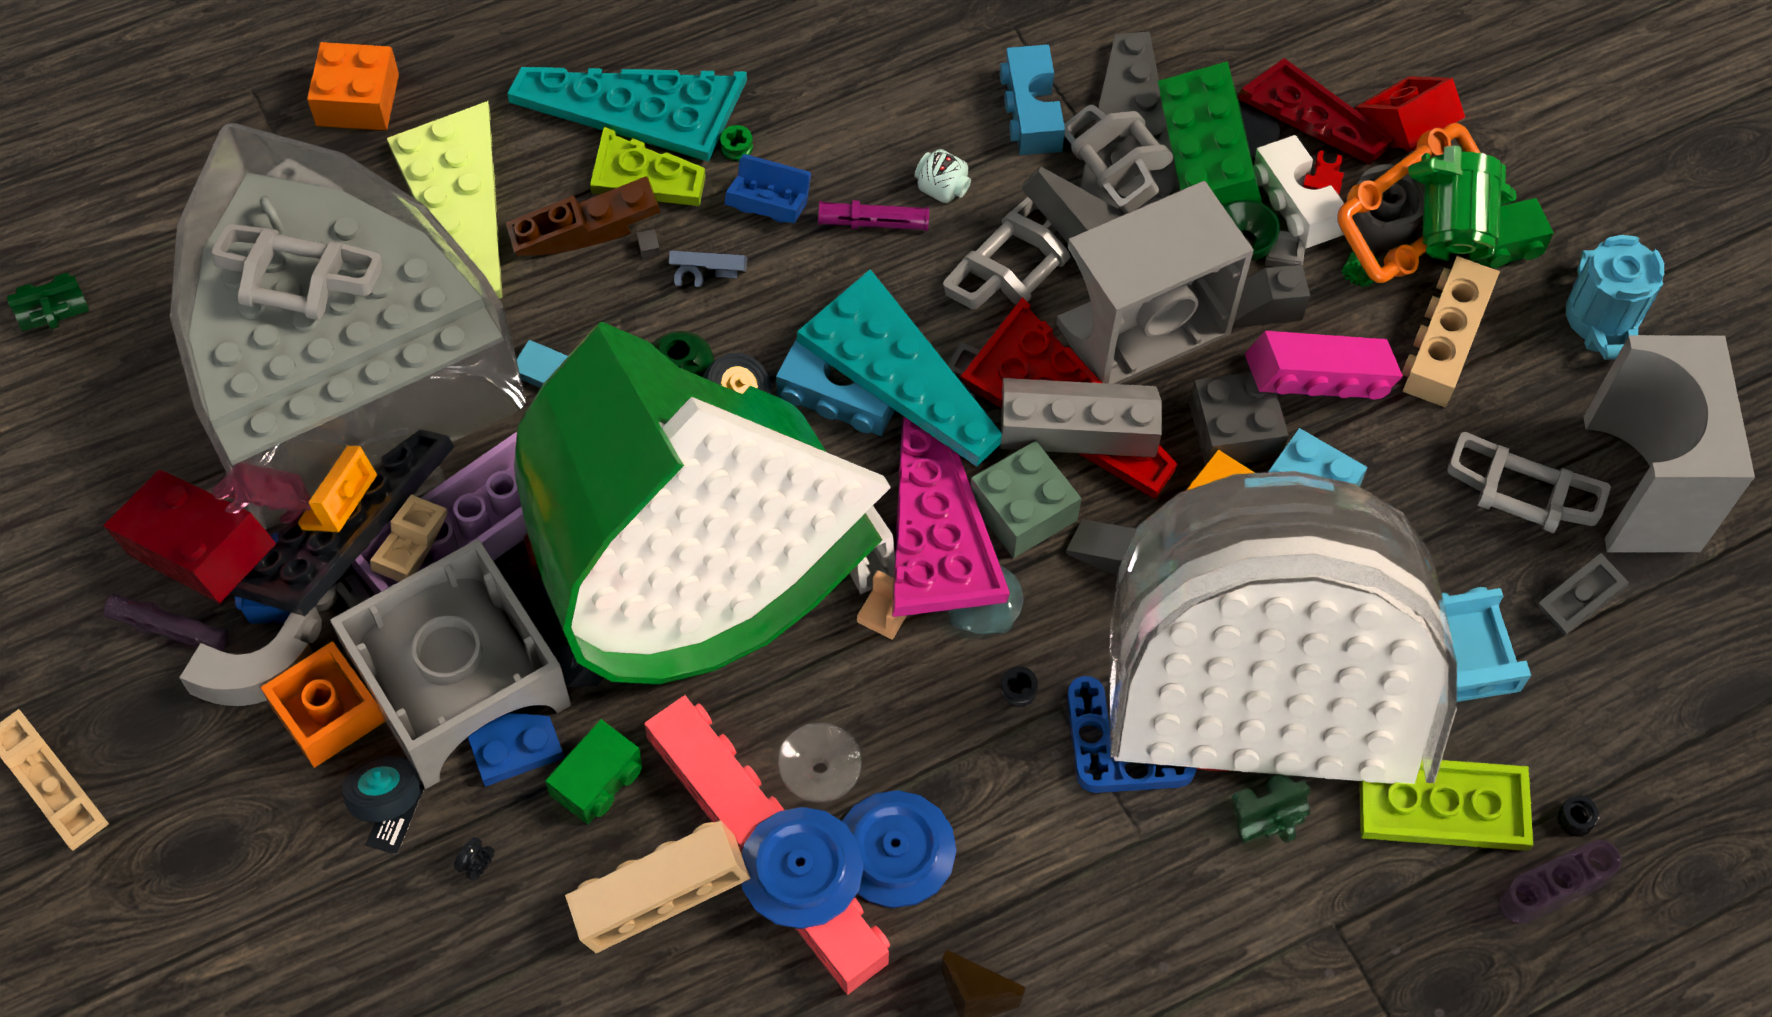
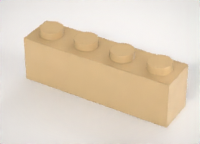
M719 820L715 823L709 822L698 826L692 834L678 841L665 842L659 845L653 853L639 860L626 861L620 864L616 871L600 879L587 880L581 883L577 890L565 895L579 940L592 951L598 953L751 878L735 835Z

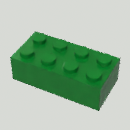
M1228 61L1157 81L1180 190L1205 181L1223 207L1234 201L1241 200L1261 203L1244 123Z

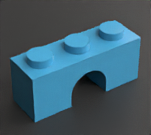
M1049 44L1007 48L1005 63H1000V81L1002 85L1007 84L1008 91H1005L1004 95L1006 113H1012L1013 120H1010L1009 123L1010 138L1012 142L1017 141L1019 155L1062 152L1065 127L1060 101L1043 102L1034 98L1052 94L1054 69Z
M795 340L776 375L777 396L794 406L802 405L812 409L826 419H838L851 424L860 432H871L882 436L895 410L857 383L847 386L831 383L828 380L830 365Z

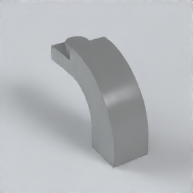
M316 607L305 617L290 613L277 636L268 645L248 654H228L200 643L179 678L190 695L214 704L246 706L267 701L260 687L313 654L309 643H313L319 636L322 619Z

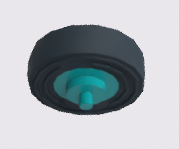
M382 755L358 763L347 773L342 782V795L346 807L352 816L368 822L392 820L404 814L415 804L420 794L419 778L416 770L408 760L399 756Z

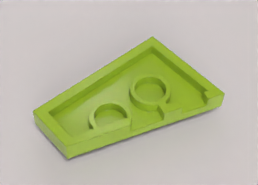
M606 127L603 128L590 184L592 194L600 195L647 176L652 184L657 201L700 206L706 177L704 167L667 152L659 154L645 148V143L633 138L631 141L616 136L614 130Z

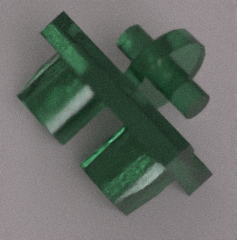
M1279 774L1272 777L1266 783L1268 795L1258 799L1254 792L1247 788L1232 796L1233 810L1237 817L1238 836L1243 843L1262 835L1269 838L1278 834L1283 842L1289 843L1296 839L1295 826L1304 823V817L1310 815L1307 799L1310 787L1305 780L1294 783L1287 775Z

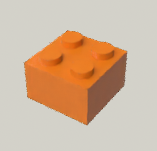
M320 42L307 98L316 126L387 131L399 76L392 47Z
M333 641L260 687L270 706L313 768L385 722L377 702Z

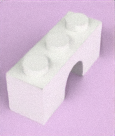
M1293 135L1257 148L1253 167L1257 184L1259 186L1262 185L1269 195L1270 203L1274 210L1280 211L1287 222L1292 236H1299L1306 249L1344 235L1337 222L1338 210L1344 202L1331 185L1317 190L1302 187L1306 174L1310 175L1313 159L1297 136Z

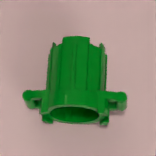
M1455 145L1444 147V154L1430 158L1428 153L1422 155L1420 162L1411 164L1408 167V173L1411 178L1425 185L1423 244L1426 245V254L1444 261H1449L1450 253H1468V260L1470 261L1482 260L1493 256L1494 248L1498 245L1500 236V205L1513 202L1517 197L1514 188L1505 183L1506 165L1490 155L1461 152V147Z

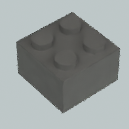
M1252 372L1197 379L1194 381L1189 406L1205 466L1218 450L1240 464L1278 459L1285 448L1289 435L1277 393L1259 392Z

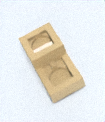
M411 494L391 520V533L371 558V571L398 582L415 574L431 549L447 516V508Z

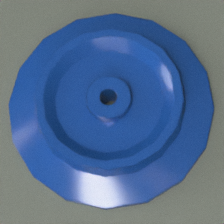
M899 790L875 793L854 805L842 820L860 845L864 870L857 894L869 903L889 908L918 905L936 894L952 873L957 851L953 828L942 811L920 795Z
M806 807L779 811L758 824L744 843L742 857L751 879L741 884L744 894L755 911L776 925L796 929L824 925L846 911L859 892L864 870L859 842L844 822L826 811Z

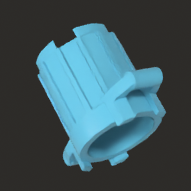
M1618 235L1609 237L1604 243L1601 242L1595 250H1583L1577 269L1578 277L1566 302V317L1571 328L1585 339L1584 343L1588 350L1599 351L1604 360H1615L1628 336L1638 335V327L1663 285L1664 261L1659 251L1656 249L1654 251L1649 250L1638 242L1640 238L1636 236Z

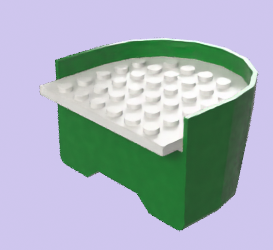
M599 322L543 383L517 428L514 457L515 479L527 533L543 583L577 663L611 682L644 684L672 682L716 671L770 644L813 610L883 540L866 512L891 488L885 477L827 453L803 414L793 404L753 386H749L741 394L679 368L650 342L604 322Z

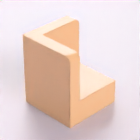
M876 571L873 576L872 592L857 615V623L893 640L907 615L892 617L894 578L881 571Z

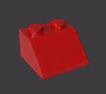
M1408 76L1355 106V110L1395 138L1391 148H1402L1407 152L1417 149V142L1423 133L1435 128L1444 129L1449 124L1457 123L1465 118L1453 78Z

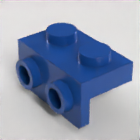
M743 154L739 161L738 176L726 191L724 205L735 207L744 213H757L768 216L777 222L794 224L807 205L811 173L806 170Z

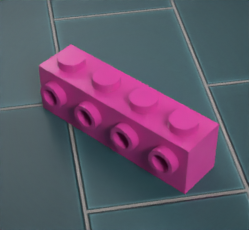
M1264 331L1245 352L1246 360L1259 392H1271L1281 395L1339 396L1341 398L1363 397L1375 400L1388 395L1391 388L1403 377L1387 339Z

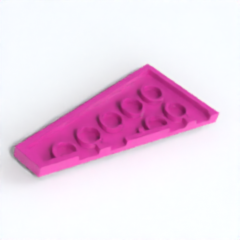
M903 416L892 617L1007 603L1010 592L959 454Z

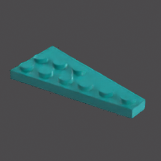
M521 67L507 95L509 103L600 130L606 127L614 130L617 135L630 139L633 138L640 142L709 162L721 133L747 82V72L734 71V76L715 75L714 71H701V75H680L677 70L621 69V73H602L600 68H588V73L567 72L565 68Z
M871 269L797 331L796 342L976 467L1001 444L1003 434Z

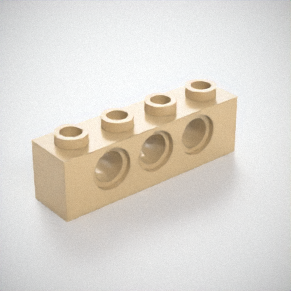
M1459 256L1456 257L1451 270L1444 267L1436 289L1442 290L1440 298L1432 296L1424 317L1431 319L1428 327L1421 325L1413 346L1420 349L1417 356L1409 354L1402 375L1408 377L1402 392L1446 408L1500 271Z

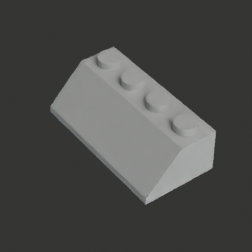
M1003 378L1001 433L1003 435L1000 449L1020 450L1030 443L1037 441L1042 449L1047 452L1156 457L1162 435L1161 397L1157 386Z

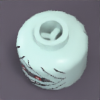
M937 149L932 153H925L915 170V178L918 179L919 190L943 203L951 202L956 196L962 198L971 183V178L967 177V163L943 149Z

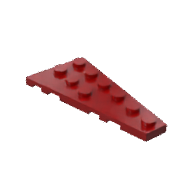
M1023 297L960 377V382L964 387L1001 409L1003 378L1102 383L1070 347H1064L1052 334L1053 329L1046 321L1043 320L1041 322L1031 311V305ZM1160 445L1156 457L1078 453L1156 499L1171 478L1177 466V463Z

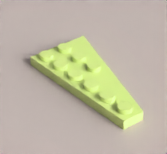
M488 101L387 138L389 148L436 246L483 297L485 304L503 298L496 217L491 117Z

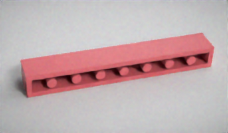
M684 695L644 723L647 739L709 819L714 823L721 820L735 835L742 854L744 843L757 825L775 813L784 811V809L775 797L771 796L767 799L760 790L761 781L749 765L742 767L734 756L737 752L730 740L724 734L717 736L709 726L712 724V720L703 706L699 703L693 706L686 695ZM856 898L852 900L846 911L828 923L796 929L847 995L889 963L888 948L890 943L876 925L870 928L861 917L864 911Z

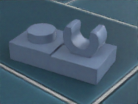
M670 251L669 264L680 266L674 274L676 286H682L683 275L687 272H692L695 275V287L701 288L704 277L699 267L715 270V277L737 279L738 272H747V257L745 255Z

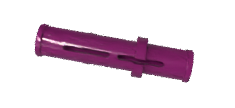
M852 200V204L819 201L818 225L851 226V230H858L859 226L928 231L929 207L860 204V200Z

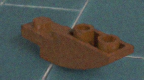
M645 176L578 203L575 196H571L508 221L506 226L517 256L545 255L573 251L631 234L630 224L661 213L652 184L649 178Z

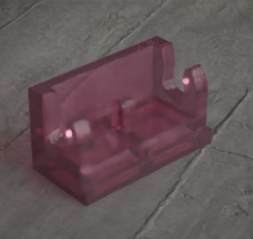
M243 462L237 464L212 489L215 499L223 500L226 497L234 499L226 507L225 512L238 513L250 502L257 506L266 505L270 510L287 509L288 511L282 514L279 522L288 524L295 521L305 510L310 511L312 509L308 503L311 497L299 474Z

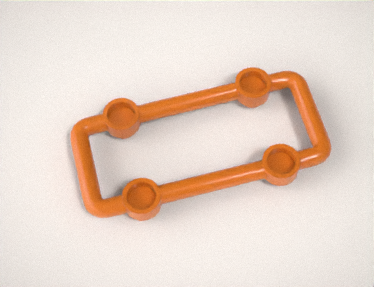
M1452 123L1444 129L1435 128L1423 133L1417 142V149L1374 182L1368 180L1354 185L1347 195V202L1339 208L1337 214L1338 225L1366 274L1374 282L1385 283L1394 276L1402 277L1414 273L1418 268V257L1426 252V245L1423 244V235L1410 246L1401 245L1390 249L1384 258V266L1381 268L1352 216L1357 212L1366 213L1377 209L1382 202V193L1408 174V167L1411 164L1420 162L1421 156L1425 153L1430 154V158L1444 154V147L1451 146V141L1454 138L1463 152L1481 153L1469 131L1463 125Z

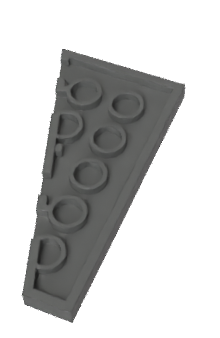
M1150 32L1115 34L1098 109L1105 115L1119 112H1138L1145 120V127L1160 145H1165L1172 153L1157 82L1159 77ZM1119 135L1099 150L1097 154L1109 168L1133 149L1142 145L1134 136L1120 137ZM1174 157L1172 162L1165 168L1150 170L1159 191L1139 208L1181 191ZM1085 164L1080 188L1121 210L1110 194H1105L1100 189L1097 183L1098 178L1088 165ZM1139 174L1119 189L1117 194L1121 198H1126L1140 188L1145 182L1143 174Z

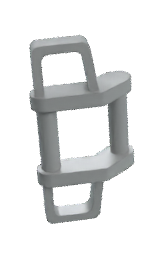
M1088 105L1064 123V135L1072 145V152L1079 160L1085 161L1098 178L1097 183L1100 189L1105 194H1110L1124 214L1135 211L1158 193L1159 188L1150 170L1165 168L1172 162L1173 155L1165 145H1160L1145 127V120L1138 112L1130 111L1105 115L1096 106ZM1093 120L1099 121L1078 138H1074L1075 133ZM1119 135L1120 137L1134 136L1142 146L1136 147L1108 168L1097 152ZM1142 173L1145 178L1144 184L1126 198H1121L1117 191Z
M1027 197L1002 219V225L976 251H970L944 280L945 294L970 309H978L1000 288L1012 303L1017 305L1022 297L1028 302L1031 299V293L1057 266L1062 267L1070 259V253L1053 234L1056 229L1048 220L1042 226L1026 218L1033 210L1038 209L1032 200ZM1012 235L1040 248V251L1046 256L1022 282L1009 268L990 259ZM970 272L987 281L973 293L958 287Z
M227 225L211 251L216 267L242 272L238 292V301L241 305L253 307L257 303L302 312L306 314L307 318L321 320L325 312L329 290L367 296L372 292L382 271L381 256L378 253L335 241L324 244L279 235L278 230L270 228ZM234 242L254 244L247 257L227 253L229 247ZM276 251L320 259L312 274L308 297L261 288L262 276ZM343 261L368 267L365 275L361 278L337 275Z
M1468 432L1460 434L1447 468L1450 475L1481 491L1477 506L1488 510L1490 507H1494L1542 525V530L1553 534L1560 520L1595 526L1603 515L1611 490V486L1606 482L1573 473V471L1561 468L1559 471L1509 453V448L1496 445ZM1463 448L1472 449L1492 458L1486 478L1460 464L1459 457ZM1505 467L1554 485L1547 509L1545 510L1498 493V482L1503 468ZM1569 486L1596 494L1598 500L1595 510L1588 512L1563 507Z

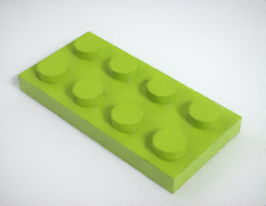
M1422 759L1415 784L1359 781L1360 831L1362 839L1529 851L1533 846L1529 766Z

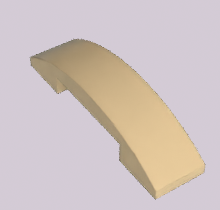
M19 709L0 722V758L13 772L72 851L109 825Z

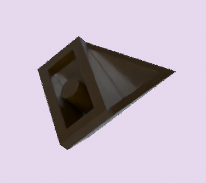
M949 950L945 951L942 957L941 972L958 1017H992L1020 1007L1026 987Z

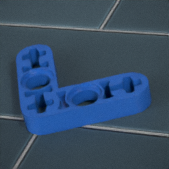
M1081 676L1072 681L1068 689L1067 705L1076 778L1083 789L1089 792L1103 793L1179 788L1188 785L1193 780L1197 770L1196 767H1185L1182 775H1177L1174 768H1162L1160 777H1155L1156 764L1143 763L1148 770L1147 776L1142 779L1130 777L1125 771V766L1129 762L1114 761V750H1112L1103 685L1099 680L1091 676ZM1082 688H1088L1089 694L1096 695L1092 697L1091 713L1084 714L1083 698L1075 697L1080 695ZM1084 726H1094L1101 731L1102 738L1096 743H1087L1081 739L1079 731ZM1098 753V769L1106 771L1102 773L1101 780H1093L1092 774L1085 773L1090 768V754ZM1159 765V767H1169V766H1171V765Z

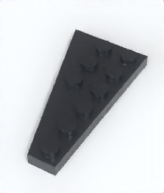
M419 429L382 456L381 462L383 465L375 470L377 473L376 478L340 532L302 530L298 524L301 518L299 517L279 532V541L276 542V545L229 594L305 617L318 604L319 600L333 584L343 576L348 567L369 546L370 542L385 525L394 518V515L400 510L411 494L414 495L430 474L441 465L445 457L455 447L450 437Z

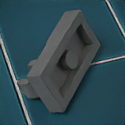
M1600 553L1538 603V607L1566 636L1624 590L1629 582Z

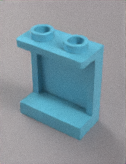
M1477 587L1468 590L1464 594L1449 596L1447 593H1438L1427 598L1442 623L1444 636V685L1440 696L1443 704L1521 692L1531 677L1527 661L1517 662L1499 609V603L1504 597L1501 588L1487 590L1486 587Z

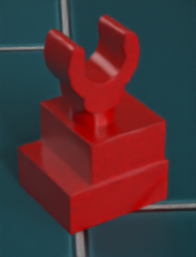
M1321 150L1317 154L1314 164L1315 175L1306 174L1303 187L1317 190L1331 185L1339 195L1344 175L1343 172H1339L1342 156L1338 155L1334 163H1326L1323 160L1324 151Z

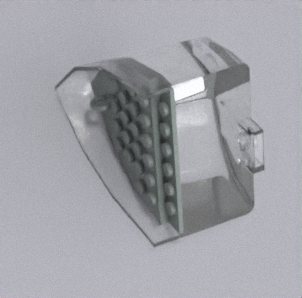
M229 123L221 128L177 224L170 319L194 409L243 508L251 512L264 529L277 525L307 510L309 507L308 502L347 445L361 446L372 467L376 470L383 465L381 462L382 456L419 429L448 435L451 441L454 442L514 414L524 406L526 398L504 306L486 276L424 204L344 153L236 123ZM227 225L270 228L278 230L279 235L324 244L335 241L378 253L381 256L382 271L372 292L367 296L329 290L325 312L321 320L307 318L306 314L302 312L257 303L253 307L241 305L238 301V292L242 272L216 267L211 251ZM234 242L229 247L227 253L247 257L254 244ZM276 251L262 276L261 288L308 297L312 274L320 259ZM343 261L337 275L361 278L365 275L368 267ZM440 466L423 482L414 496L423 494L445 481Z

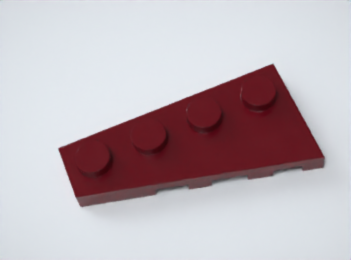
M1285 58L1241 88L1238 96L1239 100L1369 165L1389 150L1395 139Z

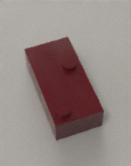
M161 469L103 525L130 557L218 603H221L276 545L275 541L251 512Z

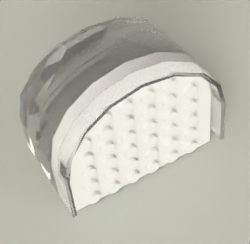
M1298 471L1234 474L1180 492L1137 526L1119 566L1110 624V757H1114V761L1326 779L1364 780L1366 782L1390 784L1395 782L1415 784L1423 757L1426 783H1435L1457 710V661L1432 555L1402 511L1356 484Z

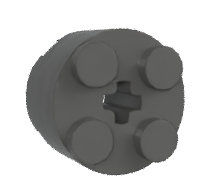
M1385 164L1372 167L1361 175L1357 184L1368 180L1374 182L1395 165ZM1408 174L1382 193V202L1377 209L1366 213L1357 212L1352 216L1371 252L1389 251L1401 245H1408L1416 238L1424 217L1425 185L1411 178Z

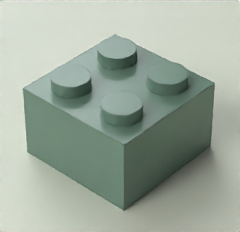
M1037 441L1030 443L971 478L970 486L982 518L1013 559L1078 521L1082 498Z

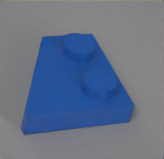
M506 713L488 722L468 736L485 787L564 759L563 751L550 716Z

